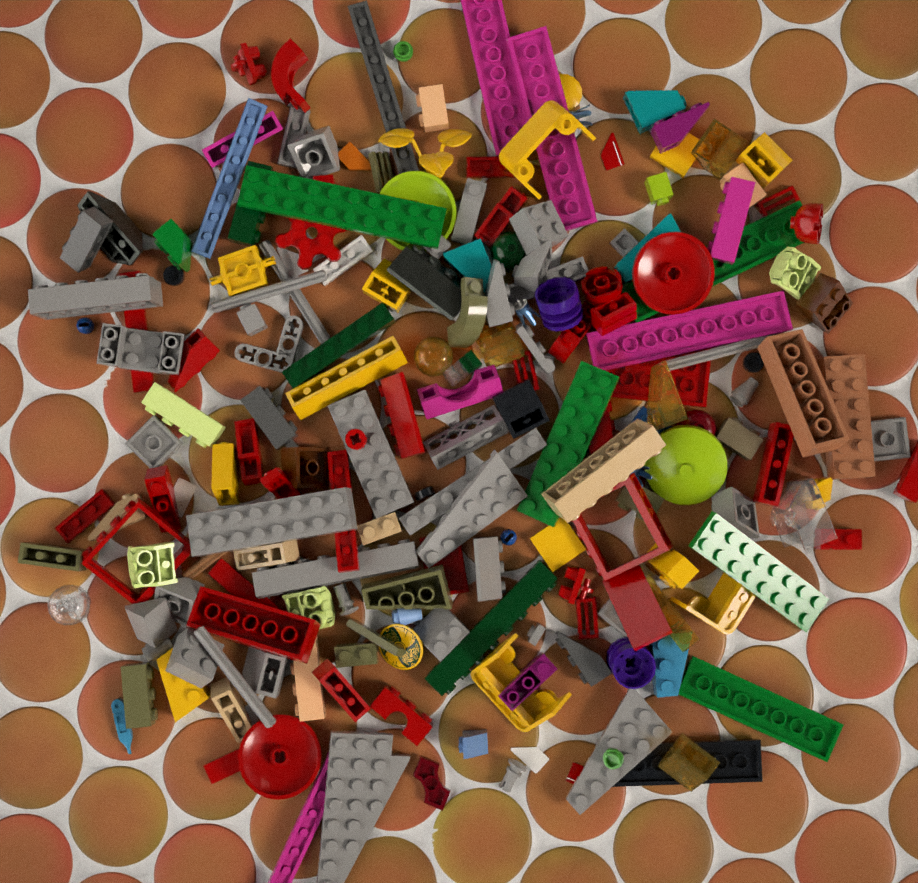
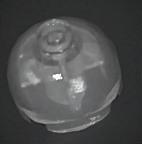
M64 585L57 588L50 595L47 603L48 612L56 623L65 626L75 625L82 622L88 616L91 599L82 587Z

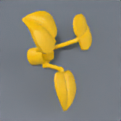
M397 128L386 132L379 138L378 143L381 142L393 148L406 146L409 142L412 143L419 156V164L425 168L426 172L434 174L441 179L447 168L454 161L452 154L444 152L445 146H461L471 138L472 133L460 129L445 130L437 137L438 141L442 143L440 152L424 155L421 154L415 139H413L414 132L406 128Z

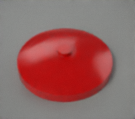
M682 232L663 233L647 241L637 253L632 268L633 285L643 303L657 312L671 315L686 313L699 306L708 296L715 275L713 259L706 246L692 235Z
M283 714L273 715L276 723L270 728H266L261 720L256 722L244 735L238 752L239 770L246 784L257 794L276 800L288 799L306 790L315 780L321 765V746L315 732L304 721L300 722L299 718Z

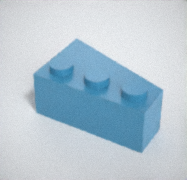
M672 631L673 633L649 644L650 653L655 659L656 664L655 675L652 681L653 693L657 698L678 696L692 639V631Z

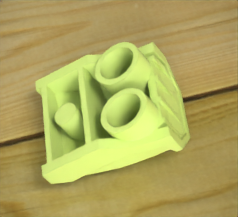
M786 247L775 258L769 272L772 284L778 285L796 300H799L813 283L821 266L796 248Z
M174 542L135 547L128 546V569L134 588L178 583L174 565Z
M325 585L282 595L288 612L316 620L321 624L319 629L334 625L335 609L331 593Z

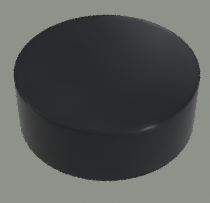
M171 265L164 270L163 278L169 285L179 286L183 283L185 274L182 269L178 270L176 266Z
M749 353L743 359V367L749 373H756L764 366L759 353Z
M430 486L419 490L414 496L418 502L436 493L433 487Z

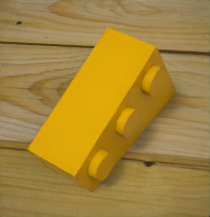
M655 543L649 551L657 548V544ZM668 550L647 560L660 574L659 579L665 585L672 588L683 589L699 572L686 557L675 550Z
M172 648L156 661L176 723L211 697V690L207 685L199 688L165 671L173 650Z

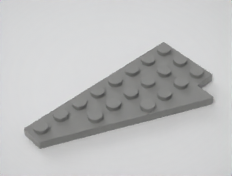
M331 730L317 883L345 882L406 768L410 755L392 753V733Z

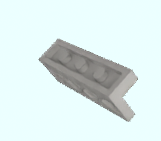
M492 405L424 441L423 444L437 470L509 433L495 405ZM492 413L496 416L491 420H485ZM477 424L474 429L467 430L468 426ZM459 434L457 438L449 439L451 435ZM441 443L438 448L431 450L430 446Z

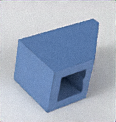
M487 729L462 730V736H459V753H463L464 759L488 754Z

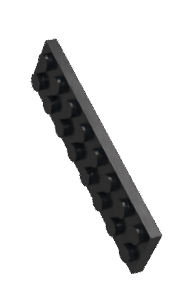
M761 740L662 742L612 787L763 782Z

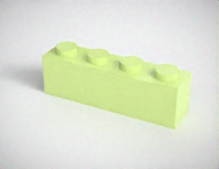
M154 382L141 402L146 405V411L153 415L158 413L163 416V422L170 426H173V424L180 427V433L187 437L190 435L197 438L195 442L204 448L207 446L213 447V444H216L226 429L224 425Z

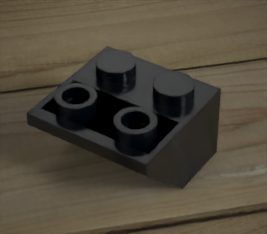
M529 379L492 397L513 439L550 421Z

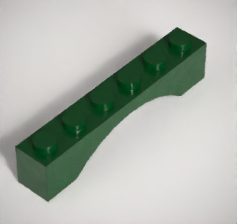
M382 302L283 370L282 373L294 389L316 377L329 365L361 343L381 333L394 324L395 320Z

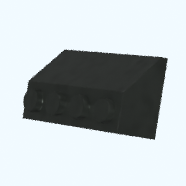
M415 244L407 245L386 271L452 321L461 310V279L457 277V274L452 269L440 264L441 262L438 258L426 253L422 246Z

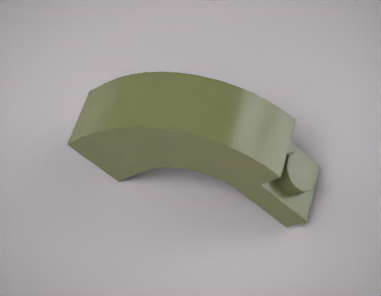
M470 277L461 279V310L456 322L447 327L448 347L468 348L478 339L485 323L488 297L483 296V279Z

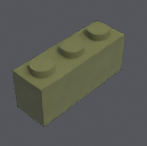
M34 542L20 543L18 563L78 572L86 570V567L81 564L84 549Z
M148 662L125 664L120 668L126 729L152 726L156 723L155 720L158 719L157 708H154L156 690L155 687H152L154 669L150 667Z

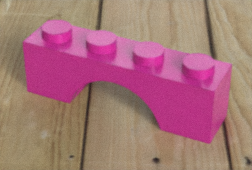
M495 365L475 370L471 381L461 388L448 390L435 383L417 389L426 419H430L492 399L493 396L503 392Z

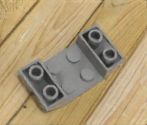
M102 323L96 364L150 373L179 375L185 334L163 331V333Z

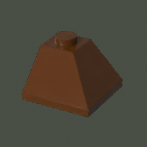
M328 447L281 448V468L294 488H329Z

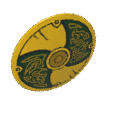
M391 624L380 633L382 636L406 650L404 655L399 657L394 656L379 646L380 653L388 664L400 670H409L420 663L423 656V645L414 630L403 624Z

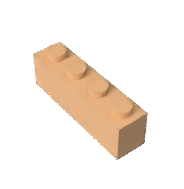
M318 634L308 663L305 664L293 660V663H290L291 675H295V683L292 686L293 695L297 696L298 704H295V714L299 716L300 722L325 719L326 717L324 688L312 673L321 664Z

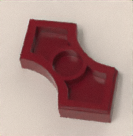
M421 755L413 776L424 787V803L443 811L451 790L446 788L439 779V763Z

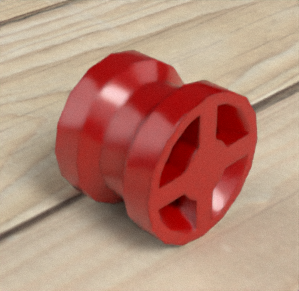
M352 429L346 434L345 441L351 449L360 450L365 447L367 437L363 431Z

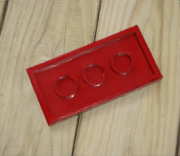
M640 564L608 580L602 581L635 651L673 633Z

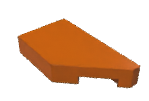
M348 142L338 152L340 162L349 171L372 172L370 162L351 142Z

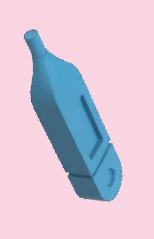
M118 698L111 704L116 730L120 742L126 747L128 754H132L130 747L133 732L132 728L126 729L124 701Z

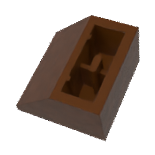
M822 273L819 274L796 303L801 313L827 334L837 325L838 321L853 304L840 281Z

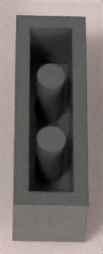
M95 206L87 210L84 209L79 213L78 221L70 231L71 236L62 247L63 252L60 259L78 273L91 267L113 224V221Z
M259 386L240 401L273 446L280 450L298 437L296 433L298 428L292 420L288 422L284 417L286 412L280 404L275 405L272 400L274 396L268 388L264 389Z

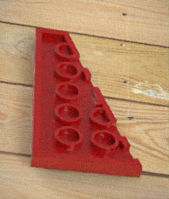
M712 347L606 370L620 377L611 398L706 408L711 360L672 371L665 370L664 362L709 350Z

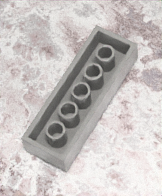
M147 273L135 274V277L131 278L121 275L116 276L114 280L97 278L95 282L78 280L75 281V284L71 285L62 282L56 283L54 287L37 285L35 289H28L30 314L44 320L163 307L161 282Z
M360 391L328 405L376 519L414 503V499L367 391ZM352 429L363 431L367 437L365 447L360 450H353L348 447L345 441L346 434Z

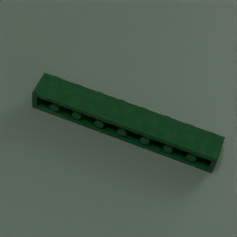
M538 560L502 599L483 616L464 639L429 671L424 679L441 696L445 693L449 695L456 688L455 683L460 678L464 680L471 672L469 668L474 663L478 665L485 658L483 654L488 649L492 651L499 644L498 639L503 634L507 636L513 630L512 624L517 619L519 621L523 620L528 614L526 610L531 605L535 607L543 599L541 595L545 591L550 592L557 585L555 581L558 578Z

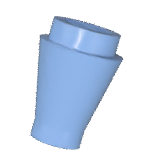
M396 608L392 610L393 624L407 625L422 620L421 608Z

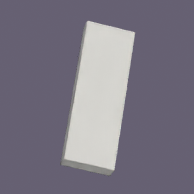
M362 235L340 249L341 258L339 261L331 262L326 259L313 268L314 272L320 270L326 272L327 280L322 282L324 286L374 252Z

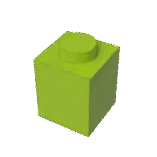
M667 172L646 178L644 183L651 205L657 203L658 206L669 203L674 194Z

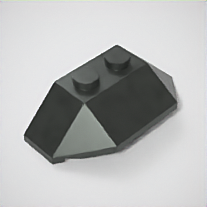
M87 191L77 205L79 211L95 206L113 221L100 249L114 263L133 265L143 252L142 232L116 202Z

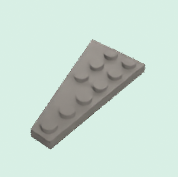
M495 449L490 454L491 458L487 463L479 468L480 472L473 481H469L452 503L451 509L446 516L443 515L439 520L440 523L436 529L428 534L416 550L428 568L528 496Z
M628 688L613 718L610 719L594 751L586 761L582 772L566 796V800L579 815L586 811L673 733L635 689ZM615 748L623 754L624 762L621 767L609 769L605 766L603 754L607 749Z

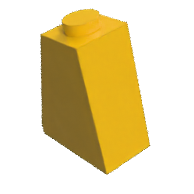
M228 442L213 444L211 489L219 506L240 505L237 452L234 444Z

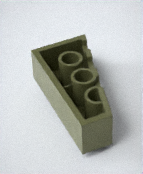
M443 565L367 583L361 589L366 609H452L453 605Z

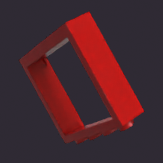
M635 473L630 474L628 479L615 485L611 492L626 486L658 546L657 548L616 568L610 569L581 513L576 520L571 521L574 522L577 528L578 537L586 545L588 556L593 558L597 573L604 580H608L670 550L673 546Z
M139 497L135 501L131 500L124 507L125 512L121 516L117 515L111 521V527L107 532L103 530L95 539L97 542L93 547L88 546L84 550L81 562L82 565L132 604L148 601L155 593L156 587H143L137 594L94 560L93 557L138 508L183 544L174 554L175 570L191 554L189 538Z

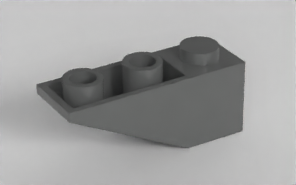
M556 632L558 636L555 639L562 650L564 648L567 649L570 654L567 658L573 667L577 665L581 672L578 675L584 684L589 683L592 687L612 674L598 653L561 632Z

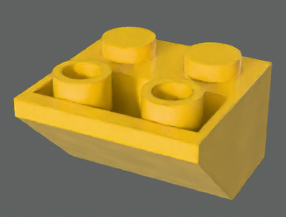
M764 132L735 161L739 165L744 163L759 185L764 189L793 160Z
M384 258L372 271L362 291L379 303L383 302L387 308L398 314L412 290L386 271L392 263Z

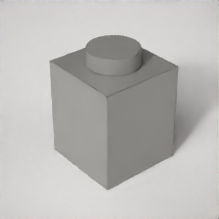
M251 303L240 307L241 311L237 312V315L250 337L268 328L259 308L255 304L251 305Z

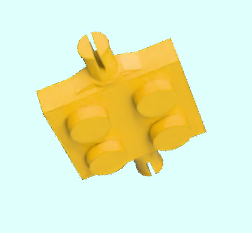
M253 245L218 257L220 275L210 277L209 280L212 286L223 282L227 288L228 295L232 297L268 285L265 267L276 264V261H274V256L262 259L257 246Z

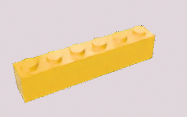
M391 336L285 394L299 419L302 420L408 362L395 337Z

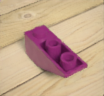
M701 102L697 103L687 112L679 111L672 115L673 118L661 119L654 123L650 133L660 154L680 145L707 111L710 105L709 102L703 105Z
M540 652L498 696L513 711L547 680L557 668L544 653Z

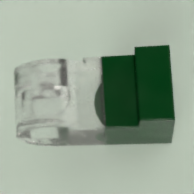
M470 350L442 375L453 387L475 372V370L482 367V363L473 351Z

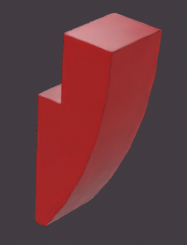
M511 186L474 236L478 239L481 238L483 243L491 247L495 239L511 223L509 219L521 210L529 197L515 186Z
M254 418L234 421L242 481L245 486L261 483L260 479L264 477V468L256 421Z
M918 442L911 453V457H909L899 475L901 478L893 491V494L910 503H916L918 500Z

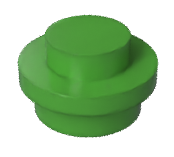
M406 41L398 42L393 49L394 57L401 62L410 60L413 56L411 44Z
M610 748L604 752L603 762L607 768L617 769L622 766L624 757L619 750Z

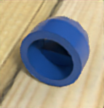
M84 317L77 321L76 327L79 332L90 334L94 330V323L89 318ZM89 323V326L80 327L81 324Z
M506 529L501 533L500 538L503 544L510 546L516 542L517 535L513 530ZM510 533H512L513 536L508 542H506L504 539L507 538Z

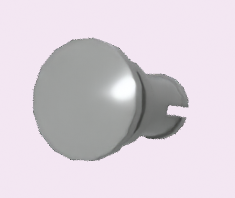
M346 583L333 588L340 603L338 606L343 611L340 613V616L352 614L359 609L358 606L354 607L353 603L355 602L351 600Z
M512 758L508 760L510 766H507V772L499 784V787L505 792H511L515 781L522 775L521 771L525 772L527 770L524 764Z

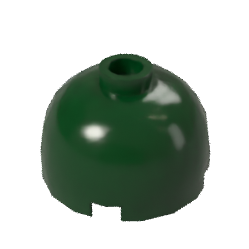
M508 231L502 233L495 239L491 247L492 261L497 259L500 264L503 263L505 272L513 273L514 267L516 265L519 266L521 259L527 256L516 232Z

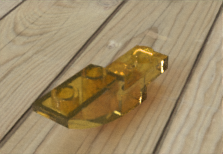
M648 575L646 578L672 629L673 633L669 635L682 652H685L697 643L700 638L652 576Z

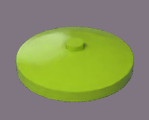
M412 170L396 175L382 188L380 192L382 195L447 208L441 235L445 239L448 238L455 225L457 208L454 196L443 180L429 172ZM386 238L389 243L400 250H403L410 244Z
M679 425L661 432L659 435L666 446L662 448L658 455L648 459L644 465L650 467V469L644 470L652 476V479H647L654 492L665 500L679 505L701 503L716 494L725 481L728 468L727 456L720 441L709 431L693 425Z

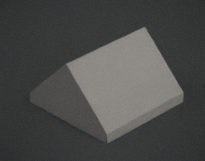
M166 597L125 606L137 639L154 648H157L177 631V625Z

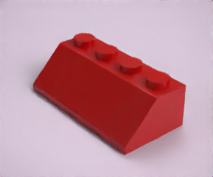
M404 372L382 379V385H379L378 388L381 398L385 397L387 405H383L386 417L390 416L392 424L389 425L391 436L396 437L397 444H394L396 455L401 456V459L425 454Z

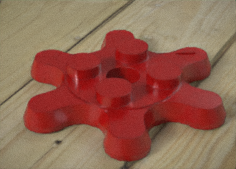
M286 217L290 220L291 228L286 233L278 234L275 243L279 248L289 246L297 248L299 251L297 265L300 269H309L312 266L313 258L318 254L325 255L331 262L340 260L341 251L334 245L333 238L336 234L347 230ZM310 227H315L318 231L314 239H310L306 235V231Z

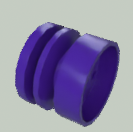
M554 277L544 281L536 289V302L543 325L547 329L565 331L573 328L583 319L584 312L575 281L567 277Z
M623 637L613 642L607 650V666L620 685L629 689H638L651 682L655 675L656 664L655 659L646 647L635 651L629 638Z

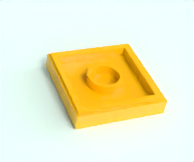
M688 133L679 146L660 154L656 146L650 158L684 178L705 143Z
M561 517L558 519L555 527L548 525L529 538L552 572L586 550L569 523Z

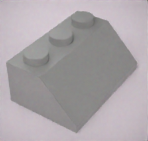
M498 536L473 538L477 600L480 602L502 599V594L506 593L505 581H501L500 574L504 573V562L499 560V553L503 552L502 540H498Z

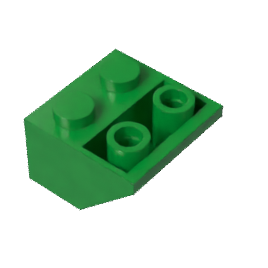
M171 218L153 233V236L156 238L154 243L166 255L169 254L167 256L168 260L178 270L183 269L188 272L191 265L193 242Z

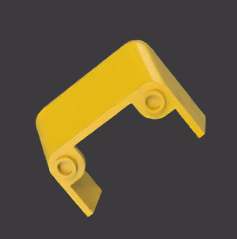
M552 100L545 102L499 154L501 164L538 199L542 196L527 183L534 174V167L527 158L553 129L556 128L563 135H570L578 128L591 142L596 139L571 113Z
M723 573L708 599L695 596L687 605L674 597H671L670 601L721 633L731 634L737 628L756 596L730 576Z
M515 633L485 657L471 671L470 675L477 686L519 731L528 732L555 716L572 694L568 692L557 698L551 690L542 689L538 691L536 689L513 711L508 708L498 695L520 673L512 663L516 655L513 647L510 645L518 637Z

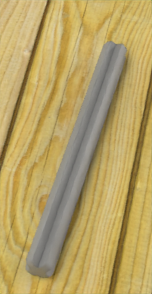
M269 240L263 241L259 247L266 258L274 256L276 264L271 266L280 281L293 279ZM297 289L288 292L320 344L330 339L331 337L302 291Z
M324 270L309 273L212 302V309L215 313H219L326 281L327 275Z
M776 334L747 339L670 359L664 362L665 370L672 371L756 349L766 337Z
M204 626L198 627L193 632L196 638L266 728L272 727L276 723V719Z

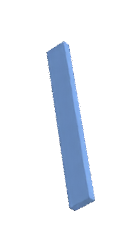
M248 98L191 252L211 259L267 110V105Z

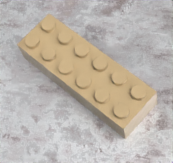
M636 419L541 495L554 513L567 523L574 521L586 508L594 506L597 502L596 500L601 496L609 494L615 485L628 479L629 474L634 470L642 468L648 459L658 455L666 444L654 426Z

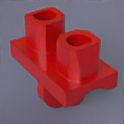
M246 42L241 43V49L238 50V55L233 57L235 62L230 67L233 72H239L240 76L246 75L249 85H254L257 79L265 77L267 71L263 63L254 65L253 60L260 58L258 46L248 47Z
M566 568L564 577L574 581L571 588L561 585L558 595L566 599L570 604L574 605L579 589H581L579 598L585 599L587 592L593 593L594 589L589 588L590 579L585 578L583 585H581L586 571L584 568Z

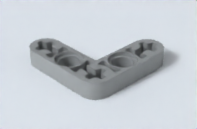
M289 316L285 320L276 352L249 344H240L235 349V357L243 363L282 373L283 370L294 363L304 327L303 321L297 316ZM294 320H297L296 322L299 325V328L296 327L293 332L294 335H297L296 338L286 335V332L291 333L292 327L289 326V323H293ZM286 339L294 341V347L291 350H286L283 347ZM247 348V351L254 354V350H257L254 355V362L251 361L253 358L250 356L242 358V355L239 354L240 350L244 351ZM261 353L269 355V361L266 364H261L258 360ZM273 355H276L275 360L283 361V358H285L288 366H284L281 369L279 364L273 363Z

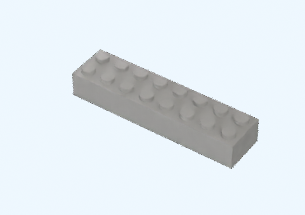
M347 487L186 516L192 557L207 556L358 529L352 490Z

